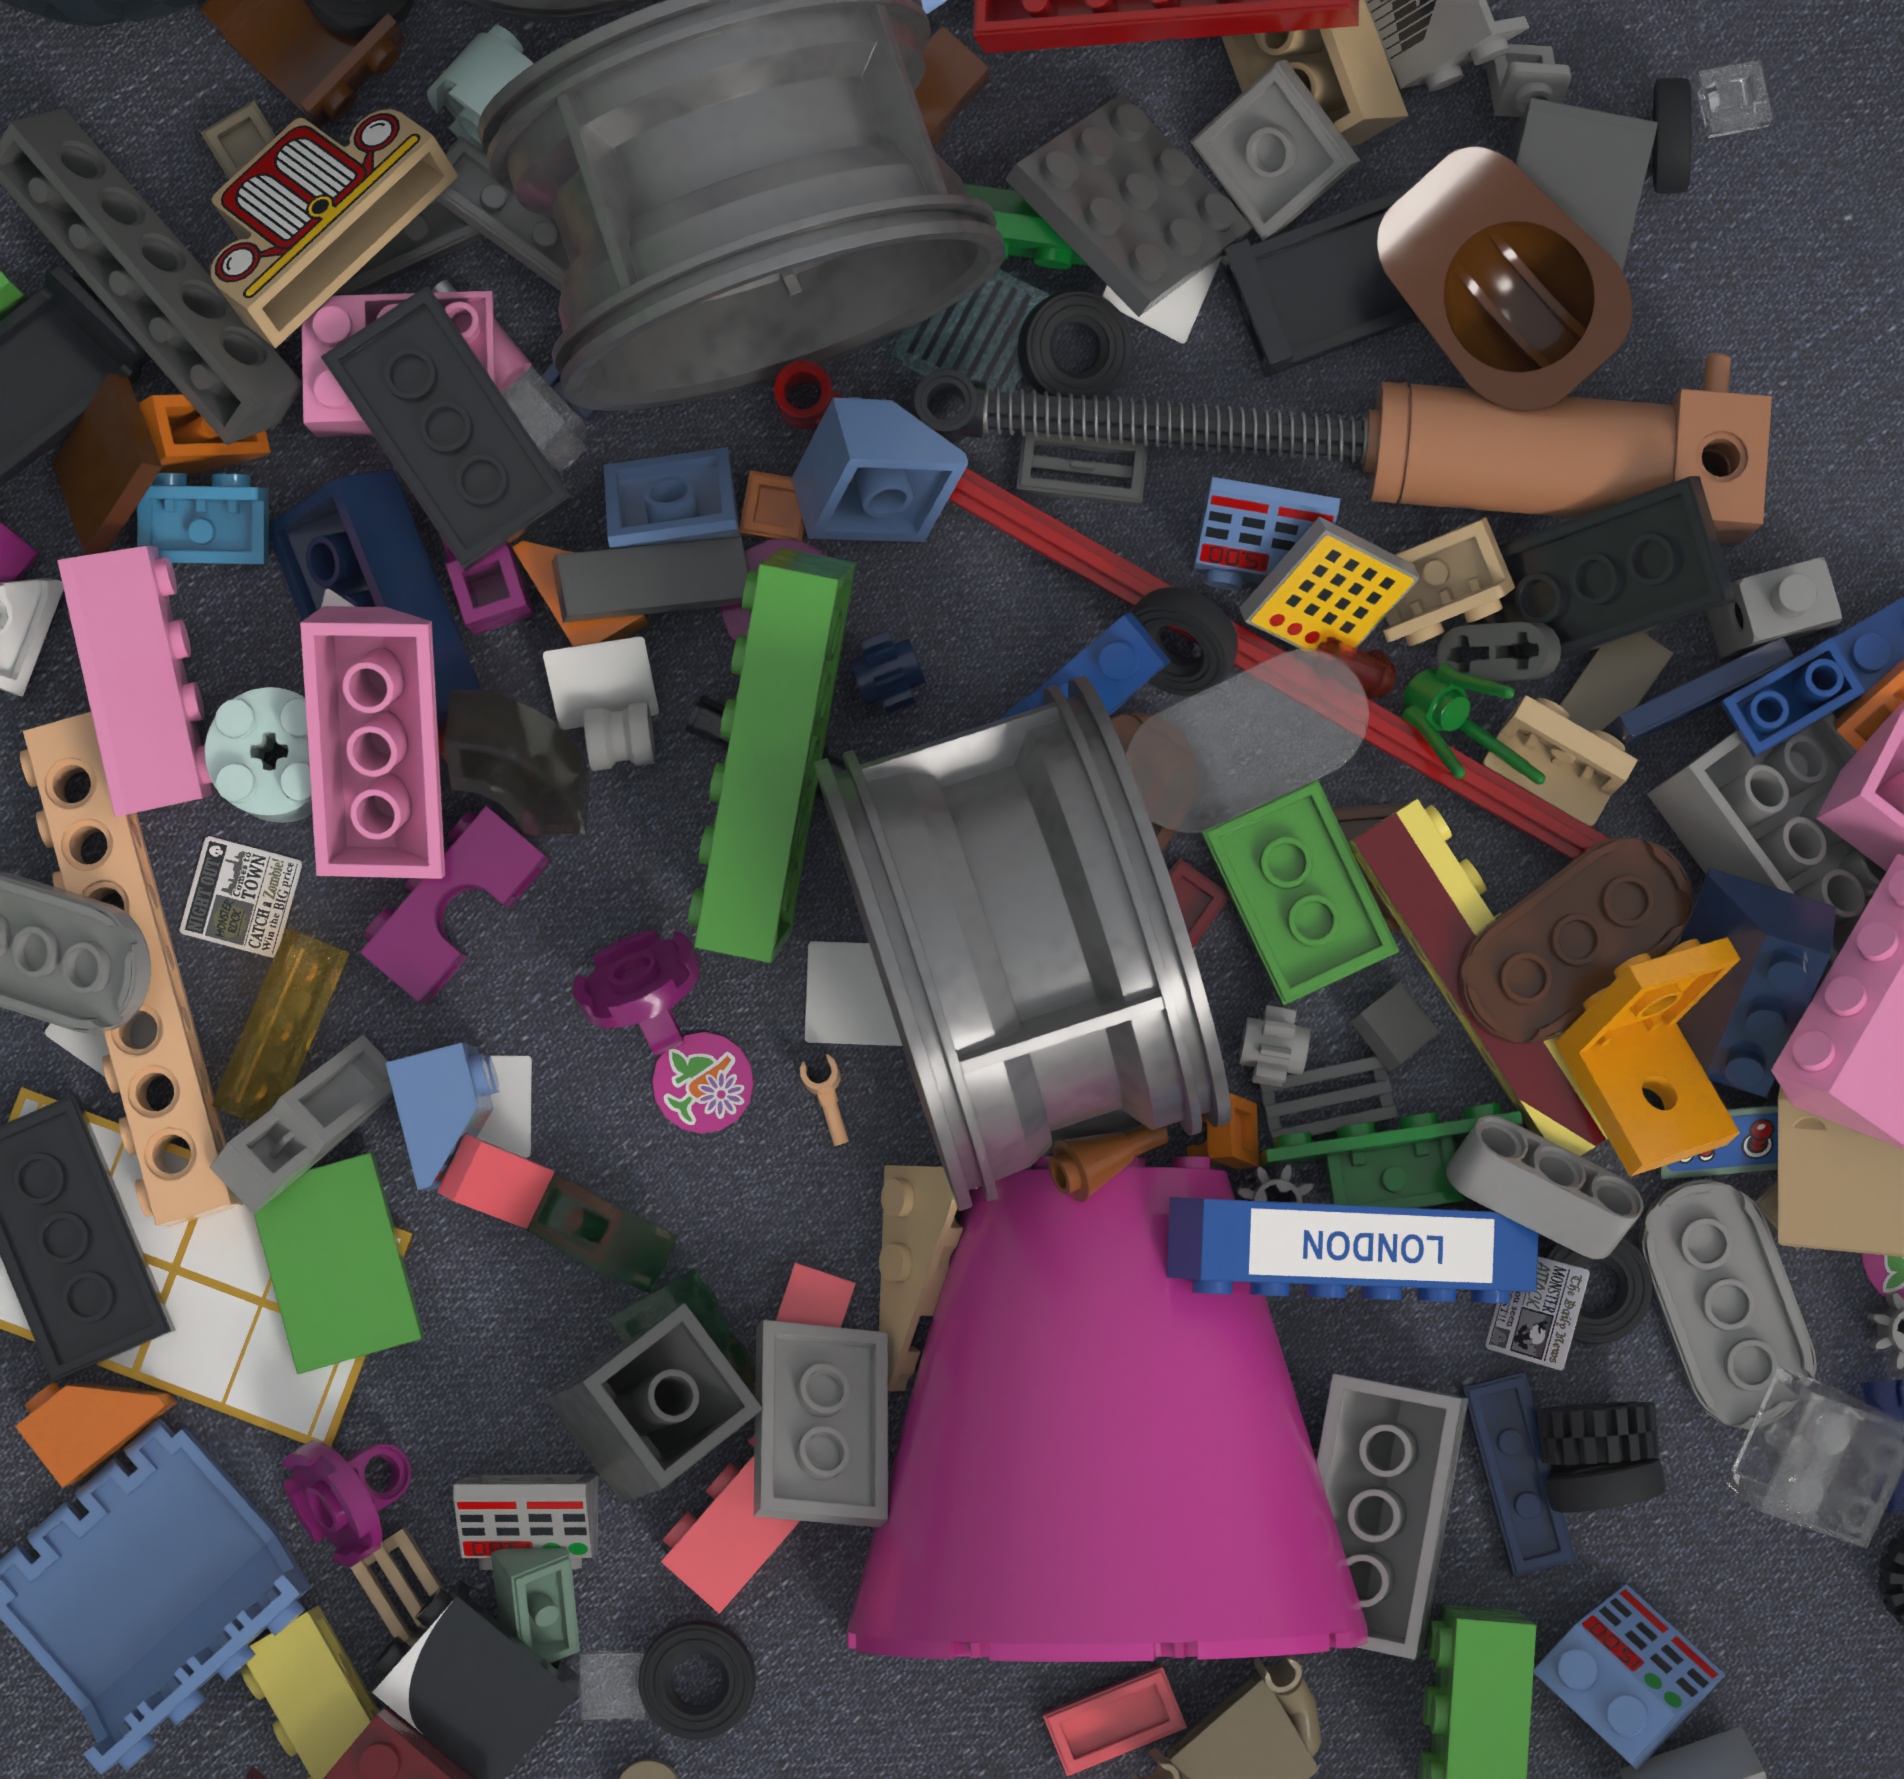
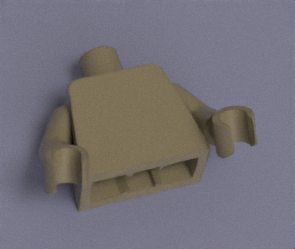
M1284 1655L1281 1662L1273 1667H1265L1259 1657L1255 1658L1254 1666L1257 1672L1168 1748L1166 1752L1169 1760L1158 1749L1153 1748L1148 1754L1158 1763L1156 1770L1147 1777H1140L1133 1771L1131 1778L1310 1779L1319 1769L1313 1756L1321 1746L1322 1737L1316 1699L1302 1676V1669L1294 1655Z

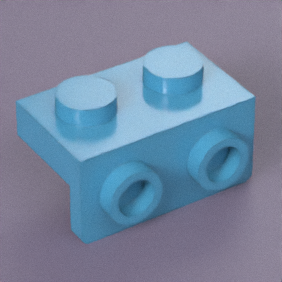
M158 473L137 505V547H158L160 558L168 556L171 563L268 564L269 488L251 487V475L212 474L211 487L187 486V474Z

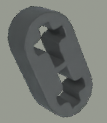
M1509 622L1463 625L1452 628L1443 635L1438 645L1437 659L1439 666L1442 663H1447L1461 673L1495 682L1535 680L1546 677L1555 670L1560 661L1561 645L1554 630L1544 623ZM1527 642L1538 644L1539 655L1529 658V661L1526 658H1509L1508 646L1524 645ZM1469 645L1472 647H1489V659L1471 662L1460 661V649H1465Z

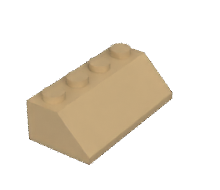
M1359 0V26L1221 36L1242 93L1276 62L1287 60L1350 147L1367 141L1409 116L1364 0Z

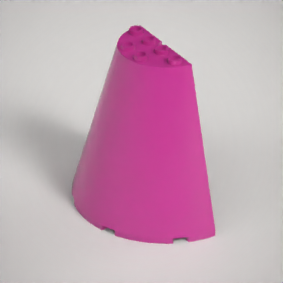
M1042 1156L1033 1164V1169L1021 1170L995 1181L998 1199L988 1202L981 1186L977 1187V1189L969 1190L972 1207L961 1210L958 1224L963 1227V1231L957 1247L950 1256L949 1270L932 1316L888 1477V1521L880 1528L875 1527L847 1627V1648L856 1649L857 1652L876 1655L951 1660L954 1657H989V1661L1118 1662L1156 1660L1155 1657H1197V1660L1295 1655L1330 1651V1647L1354 1648L1367 1644V1624L1265 1295L1249 1294L1250 1282L1233 1281L1232 1294L1192 1293V1279L1167 1278L1170 1197L1235 1200L1227 1172L1210 1169V1157H1172L1171 1167H1146L1145 1158L1134 1157L1132 1163L1085 1202H1079L1070 1194L1065 1195L1058 1190L1049 1171V1159L1053 1156Z

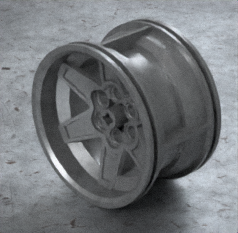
M665 0L621 17L565 44L525 69L491 99L479 118L477 128L483 150L487 154L491 174L497 182L515 191L517 200L524 208L530 212L556 220L570 262V267L564 275L558 309L563 333L555 342L552 350L555 368L561 374L560 382L565 398L570 403L581 408L602 411L646 409L695 401L776 380L784 367L793 362L809 361L821 365L904 331L961 300L977 289L999 269L1005 259L1006 248L1001 233L996 229L997 222L993 209L987 202L969 196L961 177L934 152L914 93L925 73L926 65L922 52L930 39L931 33L930 24L926 12L922 9L921 0Z
M1086 676L1077 677L1069 681V698L1067 699L1057 685L1049 686L1043 690L1044 706L861 765L853 750L844 752L843 758L846 770L834 774L827 758L814 762L823 798L879 976L930 1131L959 1211L972 1207L969 1190L980 1186L988 1202L998 1199L995 1181L1031 1167L1040 1157L1052 1154L1053 1145L1057 1140L1119 1132L1140 1124L1155 1130L1176 1122L1180 1123L1188 1135H1194L1202 1130L1201 1114L1205 1115L1213 1127L1228 1124L1231 1120L1230 1095L1221 1050L1200 971L1175 890L1146 806L1119 737L1101 698Z

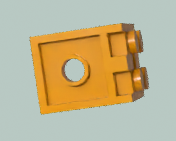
M1728 937L1702 945L1698 939H1691L1677 945L1664 956L1651 959L1648 953H1643L1625 961L1614 971L1617 979L1609 987L1593 994L1583 1003L1585 1012L1554 1043L1630 1177L1728 1145L1740 1133L1677 1025V1022L1741 959ZM1642 1088L1656 1093L1663 1102L1664 1110L1653 1107L1644 1097Z

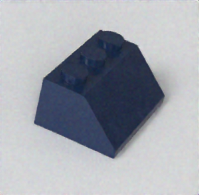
M1709 868L1687 920L1683 937L1677 944L1679 945L1691 939H1698L1702 945L1728 937L1741 958L1677 1022L1709 1080L1767 1098L1775 1080L1771 1069L1804 1015L1831 956L1836 914L1835 906Z

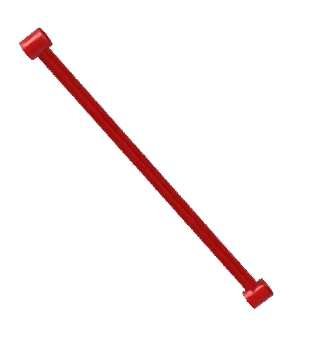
M797 361L787 365L780 371L774 384V395L780 416L788 425L800 430H810L818 427L832 398H845L832 390L830 379L826 372L817 364L809 361ZM798 383H812L821 390V398L817 404L808 409H797L787 402L786 397L789 390ZM968 468L965 469L948 501L1132 607H1135L1145 595L1154 590L1173 587ZM1230 620L1235 628L1238 639V651L1234 666L1551 849L1573 860L1591 846L1610 839L1448 745L1465 769V776L1462 779L1455 778L1419 731L1411 724ZM1167 626L1200 646L1197 640L1186 631L1177 627Z

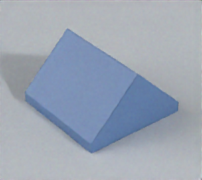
M728 447L603 465L607 537L610 549L741 537Z

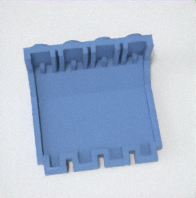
M159 1418L154 1420L123 1448L127 1457L138 1468L135 1472L131 1473L119 1459L114 1457L75 1492L76 1497L89 1511L85 1517L74 1505L65 1501L27 1535L29 1543L41 1557L35 1560L24 1547L17 1544L0 1560V1619L82 1711L97 1742L84 1756L101 1775L118 1763L128 1771L157 1745L149 1734L167 1718L177 1726L206 1700L199 1689L217 1673L227 1681L256 1655L248 1644L266 1628L274 1636L285 1629L305 1610L297 1600L311 1588L280 1532L187 1428L181 1429L175 1434Z

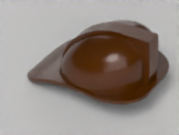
M1472 146L1454 150L1440 160L1397 199L1382 216L1377 230L1376 244L1379 260L1385 274L1466 382L1478 394L1498 406L1525 412L1542 410L1553 406L1565 398L1621 347L1628 335L1632 321V297L1627 280L1619 265L1609 253L1524 174L1511 159L1497 151L1485 147Z

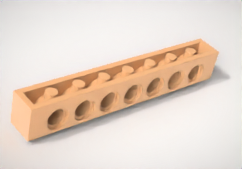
M90 711L25 730L23 734L27 749L20 751V762L29 786L31 788L38 786L44 810L36 812L39 833L47 848L54 847L60 871L54 872L52 875L54 887L99 901L108 894L119 893L124 902L123 911L139 926L149 949L151 978L146 998L138 1012L127 1023L116 1029L104 1031L110 1055L102 1057V1066L107 1084L112 1093L120 1092L126 1117L119 1118V1130L124 1147L129 1155L137 1154L143 1176L142 1179H138L135 1182L136 1194L141 1210L146 1217H154L156 1226L170 1227L242 1206L243 1202L209 1168L226 1146V1139L137 813L114 817L92 713ZM87 772L91 780L89 793L81 801L69 803L65 797V785L68 779L76 773ZM103 832L107 839L105 855L96 863L85 864L81 856V847L84 840L93 833ZM150 1014L157 1024L156 1038L148 1047L137 1049L130 1038L131 1026L137 1018ZM165 1075L173 1084L174 1096L166 1108L155 1111L147 1101V1089L154 1079ZM182 1137L190 1146L191 1158L188 1165L182 1171L172 1173L165 1166L163 1160L164 1149L171 1140Z

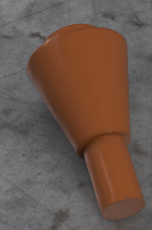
M1143 1124L1125 1133L1113 1132L1057 1140L1053 1145V1157L1049 1159L1051 1178L1061 1193L1065 1195L1070 1194L1075 1200L1085 1202L1132 1163L1134 1157L1168 1142L1166 1128L1164 1126L1151 1130Z

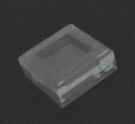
M646 1650L585 1651L580 1653L581 1720L647 1717V1711L642 1703L639 1691V1671Z

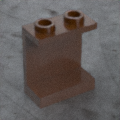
M209 0L200 9L211 28L318 129L329 118L332 121H336L351 109L358 98L356 91L372 74L380 76L395 64L402 52L400 46L405 41L397 21L388 13L363 39H351L335 34L325 28L314 17L306 0ZM351 0L355 2H366L365 0Z

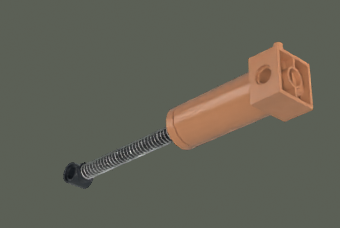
M1712 353L1705 357L1703 391L1681 389L1669 404L1566 396L1551 407L1525 412L1498 406L1482 397L1474 389L1381 381L1377 391L1375 408L1368 409L1366 417H1362L1360 421H1355L1353 416H1350L1348 420H1342L1341 415H1337L1336 419H1330L1328 414H1325L1323 418H1318L1316 413H1313L1311 417H1305L1304 412H1301L1299 416H1293L1292 411H1289L1287 415H1281L1279 410H1276L1275 414H1269L1267 409H1264L1262 413H1256L1255 408H1252L1250 412H1244L1243 407H1240L1238 411H1232L1230 406L1226 410H1220L1218 405L1214 409H1207L1206 404H1203L1202 408H1195L1194 403H1191L1189 407H1183L1181 402L1177 406H1171L1169 401L1165 405H1158L1157 400L1153 404H1146L1145 399H1142L1141 403H1134L1133 398H1130L1129 402H1122L1120 397L1116 401H1109L1108 396L1104 400H1097L1096 395L1092 399H1085L1084 394L1080 398H1073L1071 393L1068 394V397H1061L1059 392L1056 393V396H1048L1047 391L1043 395H1036L1035 390L1031 394H1024L1023 389L1019 393H1012L1010 388L1007 392H999L998 387L995 388V391H989L987 381L970 380L963 373L952 369L935 370L926 375L917 385L914 403L916 418L951 443H956L966 437L982 438L983 433L986 432L988 434L991 429H996L998 434H1001L1003 430H1009L1011 435L1015 431H1021L1023 436H1026L1027 432H1033L1035 437H1038L1039 433H1046L1047 438H1050L1051 434H1058L1059 439H1062L1063 435H1070L1072 440L1076 436H1082L1084 441L1088 437H1095L1096 442H1099L1100 438H1107L1108 443H1111L1112 439H1119L1120 444H1123L1124 440H1131L1133 445L1136 444V441H1144L1145 446L1148 445V442H1156L1157 447L1161 443H1168L1169 448L1173 444H1180L1181 449H1184L1185 445H1193L1194 450L1197 449V446H1205L1206 451L1209 450V447H1217L1218 452L1221 451V448H1229L1230 453L1234 449H1242V454L1246 450H1254L1255 455L1258 454V451H1266L1267 456L1270 455V452H1278L1279 457L1282 456V453H1291V458L1294 457V454H1303L1304 459L1307 455H1315L1316 460H1318L1319 456H1327L1328 461L1331 460V457H1340V462L1343 461V458H1352L1353 463L1355 459H1360L1362 472H1368L1369 501L1397 502L1401 504L1576 518L1689 476H1700L1719 544L1739 546L1763 525L1772 396L1729 393L1731 358L1726 354ZM943 393L954 394L962 400L964 404L963 411L959 416L951 420L938 419L928 409L934 397ZM1702 461L1713 465L1718 472V476L1709 473L1703 466Z

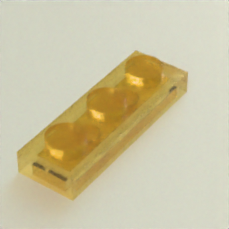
M288 927L286 928L214 1097L212 1106L226 1113L255 1122L269 1112L282 1095L293 1088L347 961L348 952Z

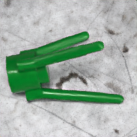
M1442 663L1437 671L1426 669L1418 673L1410 681L1403 696L1405 710L1402 718L1419 731L1455 778L1462 779L1465 776V769L1437 731H1453L1458 728L1535 784L1541 785L1545 782L1546 777L1541 771L1468 718L1470 702L1463 688L1510 699L1515 694L1512 687L1461 673L1447 663Z

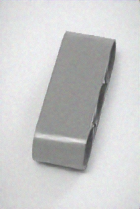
M1486 1115L1479 1118L1446 1165V1175L1450 1183L1467 1198L1591 1259H1604L1608 1257L1644 1209L1643 1200L1639 1192L1622 1177L1507 1119L1495 1115Z

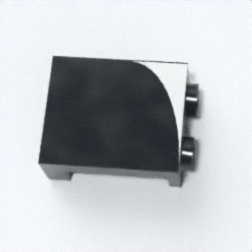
M460 1579L448 1593L440 1587L428 1598L415 1616V1619L421 1624L406 1641L396 1636L380 1653L372 1666L378 1671V1674L376 1675L371 1694L474 1779H504L577 1697L579 1675L561 1660L554 1667L473 1601L469 1596L471 1587Z

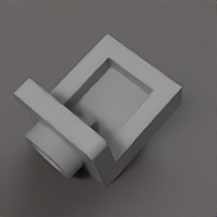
M1509 44L1510 50L1507 53L1485 63L1495 116L1521 117L1530 98L1562 104L1572 79L1568 65L1555 64L1551 46Z

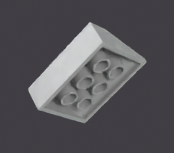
M1833 714L1754 758L1737 730H1734L1647 793L1705 875H1707L1709 868L1836 907L1831 956L1814 993L1818 991L1886 874V871L1816 819L1841 769L1857 752L1836 731L1833 725L1836 718Z

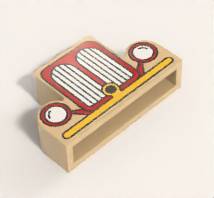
M387 109L369 114L353 129L349 139L350 144L346 147L340 145L306 119H295L212 196V203L239 240L226 246L215 257L210 269L211 279L243 323L275 349L459 177L435 137L403 113Z

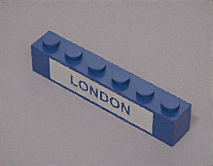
M1170 1197L1167 1278L1192 1279V1293L1232 1294L1233 1281L1250 1282L1249 1294L1289 1296L1290 1283L1306 1284V1296L1346 1298V1285L1362 1286V1298L1401 1300L1402 1287L1417 1288V1300L1456 1302V1289L1471 1290V1302L1510 1304V1291L1536 1292L1538 1233L1497 1212Z

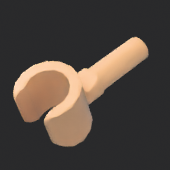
M826 1054L832 1071L827 1081L823 1083L812 1082L809 1079V1072L805 1061L802 1062L800 1067V1077L806 1089L812 1094L817 1095L820 1107H822L833 1145L837 1146L849 1142L835 1091L840 1083V1071L835 1060Z

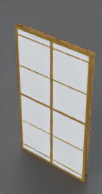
M21 1087L15 1097V1104L8 1122L59 1100ZM85 1110L176 1330L97 1365L304 1444L313 1440L325 1443L333 1448L338 1442V1432L368 1355L297 1375L254 1214L243 1203L242 1206L170 1227L156 1226L154 1217H146L141 1210L136 1194L135 1182L138 1179H142L143 1176L137 1154L129 1155L124 1147L119 1123ZM169 1142L163 1153V1160L168 1170L172 1173H177L188 1165L191 1158V1150ZM395 1227L404 1260L407 1251L413 1245L412 1238L414 1233ZM0 1257V1329L35 1342Z

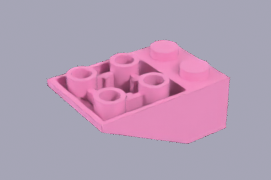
M493 291L434 293L495 384ZM415 293L331 296L302 323L303 423L316 438L374 436L321 356Z

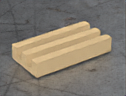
M404 1527L381 1542L380 1549L350 1568L393 1637L399 1636L403 1641H406L412 1632L370 1565L375 1561L378 1562L418 1627L421 1623L415 1619V1616L423 1605L389 1552L397 1547L400 1548L429 1596L440 1587L443 1590L445 1589L411 1534Z

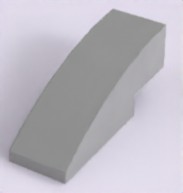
M364 1035L360 1036L282 1095L269 1112L230 1140L209 1168L255 1214L314 1166L393 1095L386 1062L389 1061Z

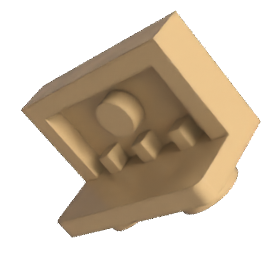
M1486 517L1394 554L1413 564L1420 579L1387 614L1386 619L1389 627L1384 629L1383 633L1387 643L1405 636L1408 645L1413 646L1443 633L1444 629L1441 621L1463 613L1467 623H1470L1503 609L1499 598L1507 595L1515 586Z
M1525 695L1508 715L1496 738L1541 771L1546 777L1545 782L1541 785L1535 784L1490 751L1487 752L1482 765L1592 827L1598 820L1610 796L1627 781L1638 759L1624 752L1625 746L1614 736L1599 730L1589 732L1568 720L1570 718L1569 713L1557 703L1545 698H1536L1534 700Z

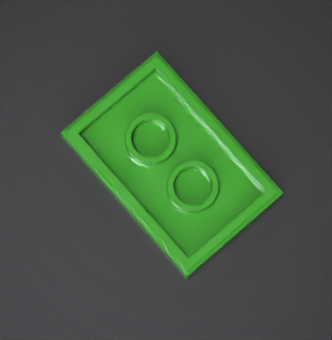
M1317 778L1201 831L1200 835L1281 1007L1400 952Z
M370 1152L306 1171L254 1214L297 1375L425 1338L374 1153Z

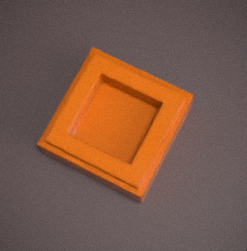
M750 470L739 527L741 536L765 540L795 539L803 542L805 526L792 477Z

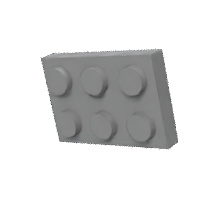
M763 1320L756 1328L755 1399L763 1410L755 1415L753 1517L882 1527L888 1521V1332Z

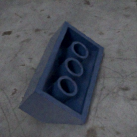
M393 468L334 478L269 525L271 543L302 621L321 608L326 589L332 590L356 607H388L432 621L437 729L450 725L486 702L479 686L477 675L471 666L459 636L454 617L448 608L436 578L431 559L425 550L413 520L408 501L402 492Z

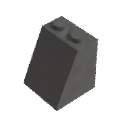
M1530 98L1513 131L1508 158L1578 226L1609 253L1623 271L1658 122Z
M685 1303L594 1361L546 1398V1401L622 1503L662 1490L763 1410Z

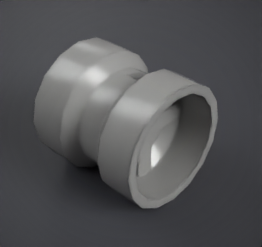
M648 701L629 703L623 711L610 712L605 707L584 709L585 739L591 771L611 769L616 762L628 760L635 766L656 763L653 724Z

